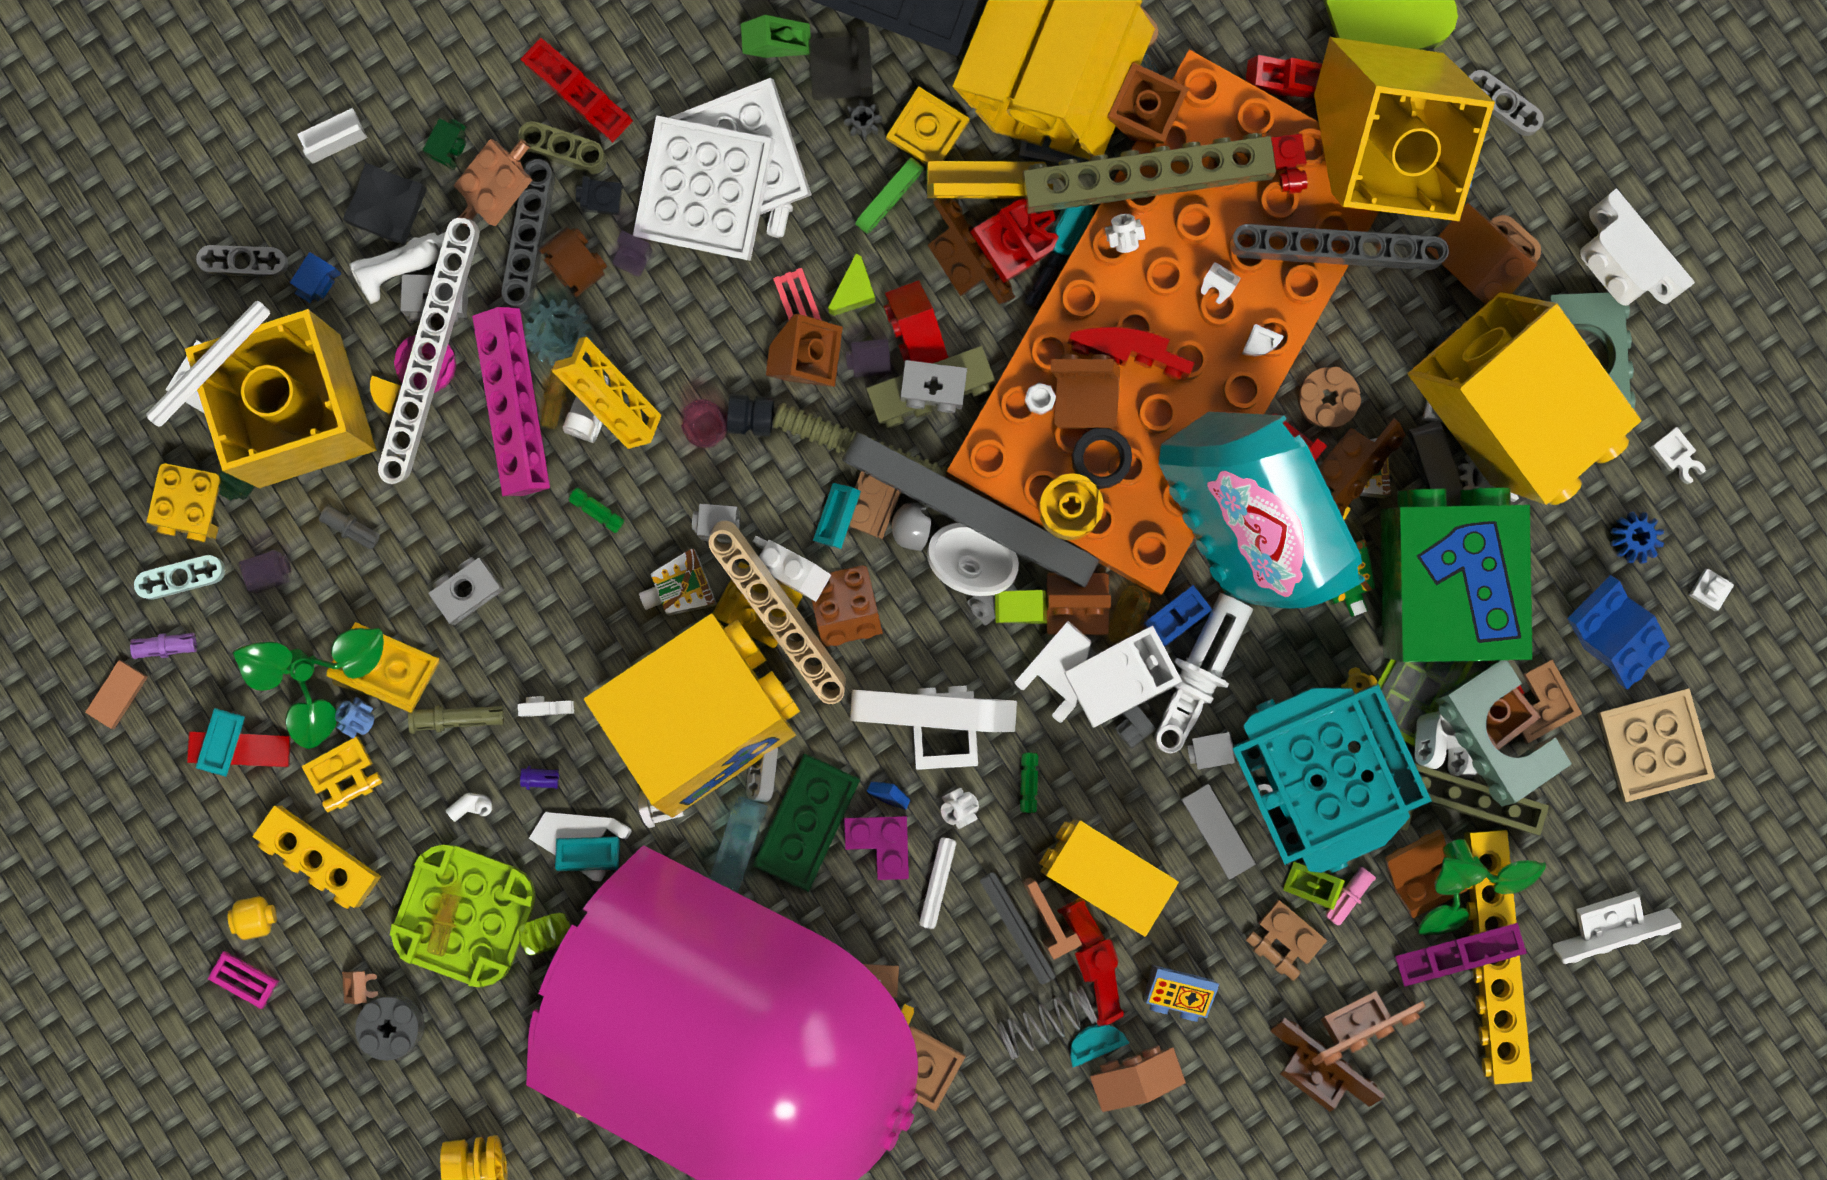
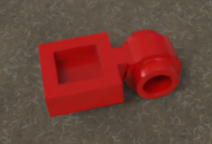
M1302 133L1271 137L1276 170L1285 169V173L1279 175L1281 192H1287L1288 194L1301 193L1302 189H1307L1308 186L1306 171H1300L1298 168L1305 167L1307 164Z

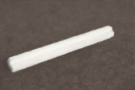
M255 301L147 412V418L154 425L162 426L270 315L269 309L261 302Z

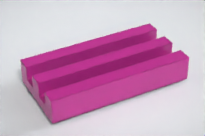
M226 951L222 952L208 977V980L260 1009H264L268 998L271 997L273 989L279 982L277 979ZM225 961L268 984L267 987H263L224 965ZM221 971L261 993V998H257L218 976L219 972Z

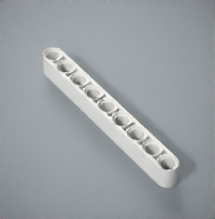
M456 218L452 220L445 233L378 466L380 478L389 484L404 481L412 471L479 239L480 231L478 225L470 219ZM463 223L467 224L470 228V236L465 241L459 240L456 235L458 226ZM454 253L458 254L462 260L460 268L456 271L451 270L448 266V258ZM444 283H448L453 289V295L447 301L443 300L439 294V289ZM435 313L441 314L444 318V326L440 330H436L431 326V317ZM428 342L433 344L436 349V354L431 360L426 359L422 354V348ZM418 372L423 373L427 378V385L424 389H419L414 385V376ZM409 402H413L418 406L419 412L415 419H411L406 415L405 407ZM401 431L407 433L410 437V444L407 448H402L397 443V435ZM391 461H396L400 464L402 471L399 477H394L389 473L388 465Z

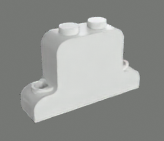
M1617 188L1589 211L1590 219L1599 233L1581 248L1580 255L1585 264L1618 303L1625 306L1629 305L1646 291H1649L1659 302L1668 304L1695 283Z

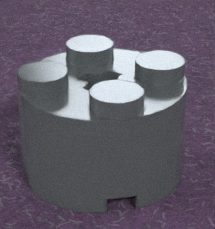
M397 994L386 995L371 1001L361 1010L355 1026L356 1038L361 1050L369 1056L379 1060H394L411 1052L418 1045L424 1034L425 1021L421 1010L408 997ZM389 1021L392 1026H396V1031L390 1034L389 1030L385 1029V1024Z

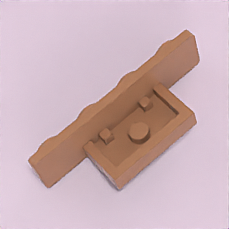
M1377 991L1325 1016L1321 1021L1335 1046L1313 1058L1314 1066L1323 1061L1326 1066L1333 1064L1343 1058L1341 1052L1350 1048L1352 1053L1367 1046L1369 1044L1367 1039L1375 1035L1378 1040L1394 1032L1395 1030L1392 1026L1400 1022L1404 1027L1420 1018L1418 1013L1426 1007L1424 1002L1422 1001L1391 1017Z

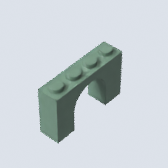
M1609 292L1548 296L1543 301L1557 303L1575 329L1589 331L1602 341L1608 355L1606 372L1634 409L1635 394L1633 391H1630V379L1633 378L1634 369L1632 361H1628V349L1631 348L1632 337L1631 332L1626 329V319L1629 318L1630 306L1618 303Z
M1496 660L1489 663L1435 699L1439 705L1441 716L1450 723L1456 733L1455 736L1458 743L1467 750L1472 758L1474 769L1483 776L1489 786L1490 795L1501 806L1518 802L1572 765L1556 738L1539 742L1517 758L1504 755L1490 741L1486 728V720L1490 708L1497 700L1522 684L1508 660Z

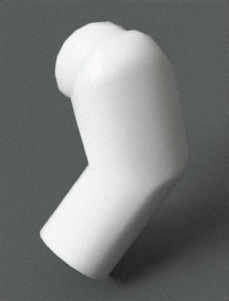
M466 793L445 811L454 822L467 812L487 816L492 811V801L485 795Z

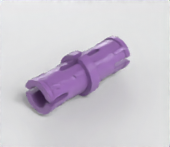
M194 632L169 636L163 633L159 634L158 637L130 640V651L133 659L150 656L168 658L172 654L197 651Z

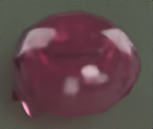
M707 399L694 400L683 409L684 421L681 428L689 443L699 448H712L724 439L727 433V417L720 406Z

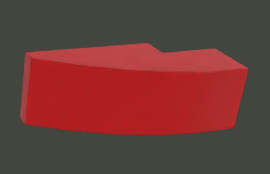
M1257 55L1247 62L1246 81L1268 94L1314 98L1322 63L1292 57L1283 60Z
M189 732L187 763L198 762L207 732ZM240 734L231 765L289 767L291 736Z

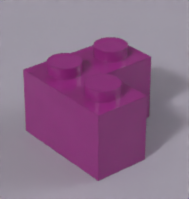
M907 816L844 818L845 850L877 849L878 880L909 879Z

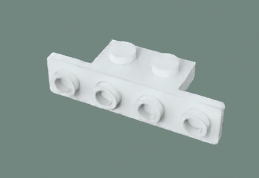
M1636 891L1576 909L1581 935L1554 943L1553 949L1563 964L1576 963L1596 954H1605L1625 945H1633L1654 936L1669 934L1671 931L1681 928V921L1669 908L1643 916L1640 896Z

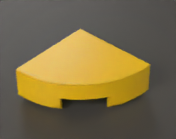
M372 376L370 391L374 402L384 412L393 415L401 385Z

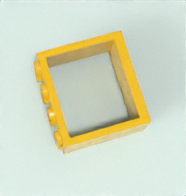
M1072 819L1070 823L1064 822L1055 836L1059 839L1058 844L1054 850L1048 848L1039 863L1043 866L1040 872L1146 937L1179 881L1084 822Z

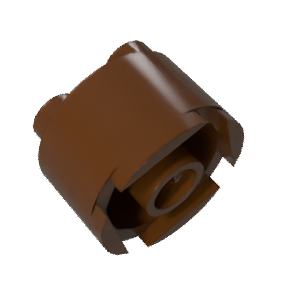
M565 227L537 250L539 254L546 253L548 255L543 259L565 287L568 285L570 288H574L571 294L577 298L605 276L603 270L607 268V265L598 253L594 254L588 251L585 247L588 240L578 228L570 230L568 227Z

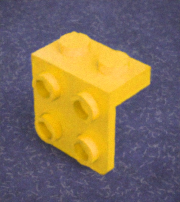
M161 464L146 523L157 527L156 532L164 535L175 536L176 531L188 533L187 539L205 542L206 537L216 539L219 527L211 524L221 483L220 476L216 473L172 464Z

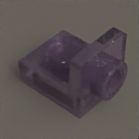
M621 231L617 239L620 248L613 260V265L634 276L640 277L653 250L649 243L625 231Z

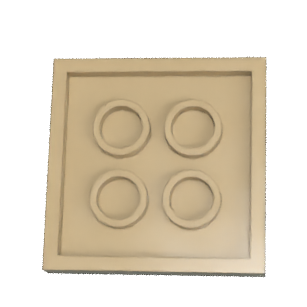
M1690 689L1676 691L1597 713L1623 802L1641 799L1715 778Z

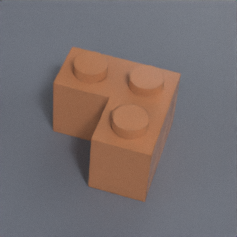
M1158 1045L1143 1050L1142 1057L1136 1055L1123 1060V1064L1119 1065L1118 1060H1114L1100 1065L1101 1071L1090 1076L1102 1112L1148 1103L1185 1084L1186 1082L1174 1048L1161 1050Z

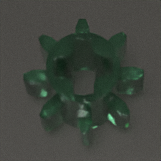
M222 470L219 473L221 478L219 494L229 501H232L234 498L236 500L238 498L241 500L246 499L255 487Z

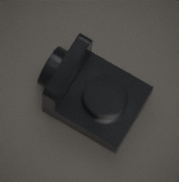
M583 176L582 184H577L576 202L580 203L583 212L620 215L623 185L617 182L591 180L590 176Z

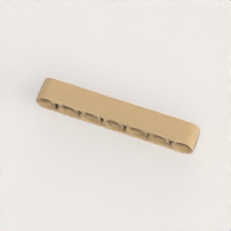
M730 521L716 523L712 528L709 538L711 552L818 698L827 704L838 703L844 696L846 678L842 670L737 526ZM727 534L731 537L732 541L723 544L717 540L716 536ZM745 559L749 562L750 566L739 568L735 565L734 561ZM763 584L767 587L768 591L758 593L752 586ZM779 608L782 609L786 613V615L783 617H775L771 614L770 611L772 609ZM792 633L801 634L804 639L802 641L795 642L792 641L788 637V635ZM810 657H815L821 661V664L812 666L806 660ZM826 682H835L839 687L835 690H829L824 684Z

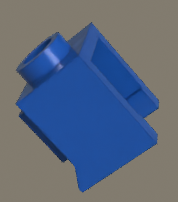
M309 252L290 283L297 288L295 294L311 304L313 299L319 301L320 298L324 299L335 282L333 278L340 276L342 273Z

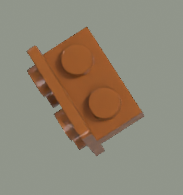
M1055 573L1047 575V634L1056 635L1067 621L1084 635H1107L1109 633L1111 595H1109V575L1107 573H1093L1086 588L1078 586Z

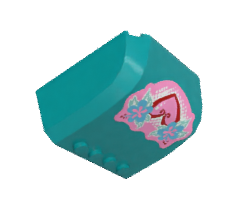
M1207 412L1161 444L1158 464L1170 486V495L1178 502L1184 513L1182 515L1183 520L1192 529L1197 539V548L1205 555L1211 566L1209 568L1210 573L1219 582L1224 594L1243 603L1273 608H1307L1333 599L1364 582L1365 577L1358 573V566L1362 564L1361 554L1306 442L1300 435L1294 438L1284 426L1283 422L1286 420V417L1284 415Z

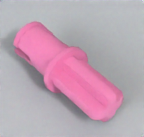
M1360 866L1346 887H1342L1334 910L1329 909L1326 912V917L1334 924L1341 925L1356 903L1361 904L1360 898L1371 883L1375 881L1376 877Z

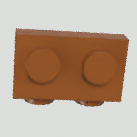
M1072 354L1061 355V359H1051V372L1057 378L1055 425L1060 429L1115 428L1118 417L1120 367L1114 359H1110V356L1102 354L1092 355L1091 359H1080L1078 355Z
M861 565L829 573L831 577L816 602L812 600L823 646H838L845 642L868 639L875 635L883 634L868 568Z

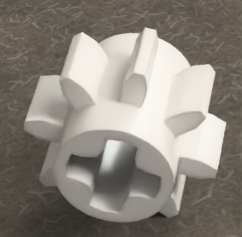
M1131 214L1117 215L1111 220L1112 226L1105 227L1110 247L1116 246V250L1121 253L1136 250L1139 247L1138 240L1145 239L1144 226L1141 225V220H1135V217Z
M958 788L942 797L945 803L941 806V815L948 824H956L957 828L961 829L978 819L975 813L979 809L977 798L972 793H963L962 788Z

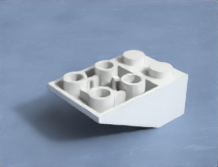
M1153 626L1064 672L1093 728L1182 682Z

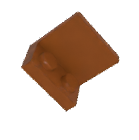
M1440 830L1426 834L1419 840L1404 848H1399L1385 857L1395 893L1412 918L1453 898V895L1437 893L1434 887L1445 857L1443 848L1446 846V842ZM1465 888V889H1464L1463 891H1461L1459 894H1461V893L1467 891L1468 889Z

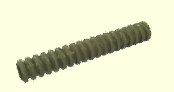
M783 402L779 405L773 420V428L778 429V427H781L783 432L791 431L793 436L799 434L800 439L809 438V442L813 443L816 441L818 446L827 445L828 450L834 448L836 453L841 451L846 453L855 433L858 432L854 430L852 433L848 427L842 429L838 423L832 425L830 420L824 422L820 416L814 418L812 413L804 414L805 410L796 411L795 406L789 408L787 403ZM881 441L880 444L885 446V442ZM889 445L888 448L946 477L947 466L939 467L937 462L931 464L927 458L921 460L919 455L914 457L911 456L912 453L909 451L903 453L902 448L896 450L893 449L894 445Z

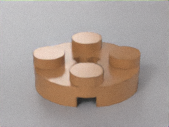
M1324 367L1312 372L1303 381L1298 397L1299 409L1304 418L1312 425L1327 429H1336L1348 423L1355 416L1361 404L1360 389L1357 382L1349 373L1339 367ZM1328 390V392H1334L1337 395L1334 399L1336 405L1332 406L1330 403L1324 404L1321 399L1325 397L1323 391Z

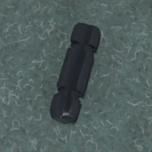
M1055 252L1052 253L1047 263L1048 266L1043 268L1033 286L1034 290L1030 291L1025 299V303L1035 310L1041 307L1044 302L1043 297L1048 295L1059 276L1058 272H1061L1066 264L1067 259Z

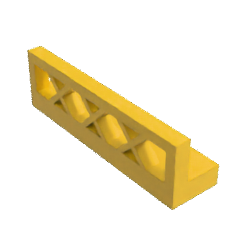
M587 336L579 338L572 357L555 361L552 372L627 449L651 443L662 415ZM585 351L590 356L592 367L582 359ZM602 370L609 375L611 387L605 383ZM622 390L628 395L630 407L624 402ZM640 410L649 417L647 425L642 420Z

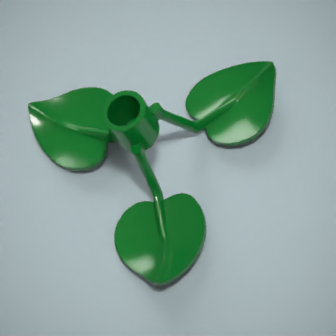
M355 628L341 633L336 637L331 647V655L337 663L317 659L314 655L308 657L300 649L290 651L285 645L277 642L249 644L234 650L233 656L243 680L249 687L255 690L266 691L277 687L283 679V674H290L298 682L306 703H295L290 706L286 713L285 724L289 735L295 743L303 748L311 749L323 742L333 732L337 724L335 720L336 710L330 702L323 699L312 702L305 680L312 676L314 664L332 669L342 667L344 674L348 678L363 677L370 673L378 664L383 652L384 639L380 628Z
M1459 839L1448 843L1443 848L1445 857L1434 887L1439 894L1453 895L1454 902L1451 907L1447 905L1439 906L1428 913L1418 928L1419 934L1441 935L1455 931L1463 926L1469 918V913L1466 908H1459V893L1465 888H1470L1487 877L1490 882L1495 883L1493 889L1496 893L1513 894L1523 891L1540 878L1546 868L1545 861L1543 863L1532 860L1516 861L1502 868L1498 875H1492L1480 862L1478 856L1473 857L1465 840Z

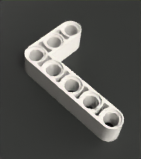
M852 690L850 721L982 732H1015L1017 701Z

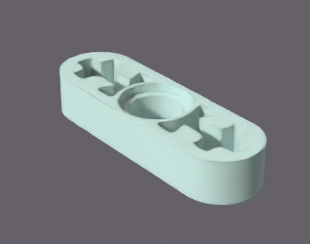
M205 555L140 573L134 581V589L142 598L154 600L221 581L225 575V565L221 559ZM207 562L217 566V570L212 572L213 577L211 578L208 574L203 573L195 576V572L191 568L194 565L195 570L207 568ZM177 569H184L188 574V580L182 586H176L172 581V575ZM147 578H150L152 581L164 580L166 585L154 586L152 593L149 590L143 589V585L148 583Z

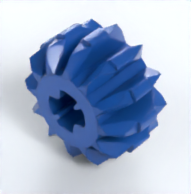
M1630 512L1627 514V520L1623 517L1618 518L1616 522L1620 528H1612L1610 531L1612 535L1618 537V539L1610 542L1611 546H1620L1616 556L1622 557L1627 553V563H1633L1637 558L1640 564L1647 562V556L1655 558L1658 555L1655 548H1660L1664 545V542L1656 539L1657 536L1664 534L1663 529H1654L1658 520L1654 518L1647 522L1648 515L1646 512L1640 513L1638 517L1635 512ZM1641 534L1642 540L1633 541L1632 535Z

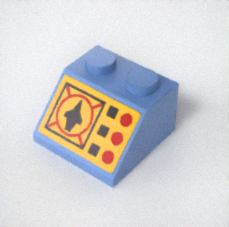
M1152 965L1143 1001L1150 1004L1149 1010L1168 1014V1010L1171 1009L1181 1012L1180 1018L1198 1022L1199 1017H1208L1219 983L1212 979Z

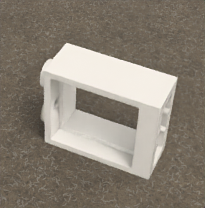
M967 686L948 687V693H936V688L917 689L920 695L974 699V691L967 692ZM913 726L916 770L978 766L976 731L968 730L969 754L923 757L921 727Z

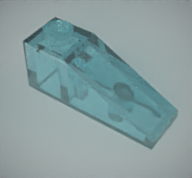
M741 796L738 797L728 820L710 876L711 880L736 893L739 892L768 806Z

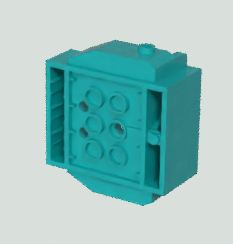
M1377 683L1354 693L1352 688L1313 687L1276 704L1273 699L1256 706L1258 712L1251 714L1244 724V729L1249 739L1233 745L1232 748L1284 864L1286 865L1303 857L1310 872L1322 873L1330 870L1331 873L1347 867L1348 861L1385 846L1410 818L1408 811L1432 801L1382 690ZM1351 741L1359 742L1360 750L1358 752L1352 753L1348 750V744ZM1256 747L1259 749L1260 756L1257 759H1251L1248 756L1250 748ZM1262 767L1273 790L1265 795H1262L1252 773ZM1364 770L1373 772V779L1371 781L1365 782L1361 779V774ZM1318 774L1322 776L1323 783L1320 786H1313L1310 780L1313 775ZM1280 806L1288 823L1277 828L1269 810ZM1291 832L1296 833L1298 841L1295 844L1288 843L1286 840L1287 834Z

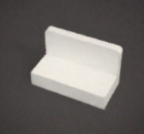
M353 108L297 134L304 147L303 152L312 164L367 138Z

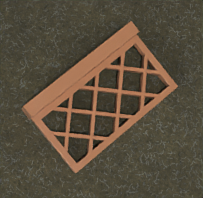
M1031 877L1022 881L1051 937L1043 940L1042 943L1053 960L1081 946L1082 943L1076 932L1070 927L1064 930L1061 929L1037 882Z

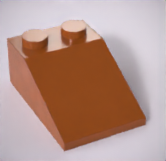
M1470 203L1464 206L1460 221L1452 220L1438 236L1446 241L1449 249L1448 257L1442 265L1485 304L1500 292L1512 294L1538 264L1535 258ZM1428 247L1427 250L1438 260L1439 254L1437 250L1433 247Z

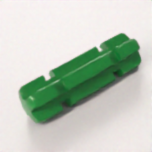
M575 488L569 496L568 500L570 503L578 508L582 507L581 510L599 523H605V527L612 532L617 533L625 522L623 518L616 513L612 514L610 509L591 496L587 497L588 494L580 488Z
M1025 752L1022 754L1021 766H1024V770H1021L1020 795H1023V800H1020V811L1023 813H1035L1037 811V800H1035V795L1038 792V771H1036V766H1038L1039 756L1037 753Z

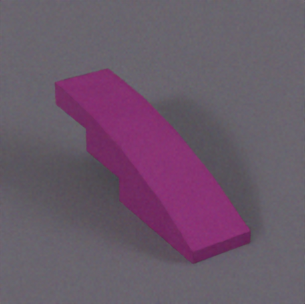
M1518 923L1395 957L1405 987L1527 954Z

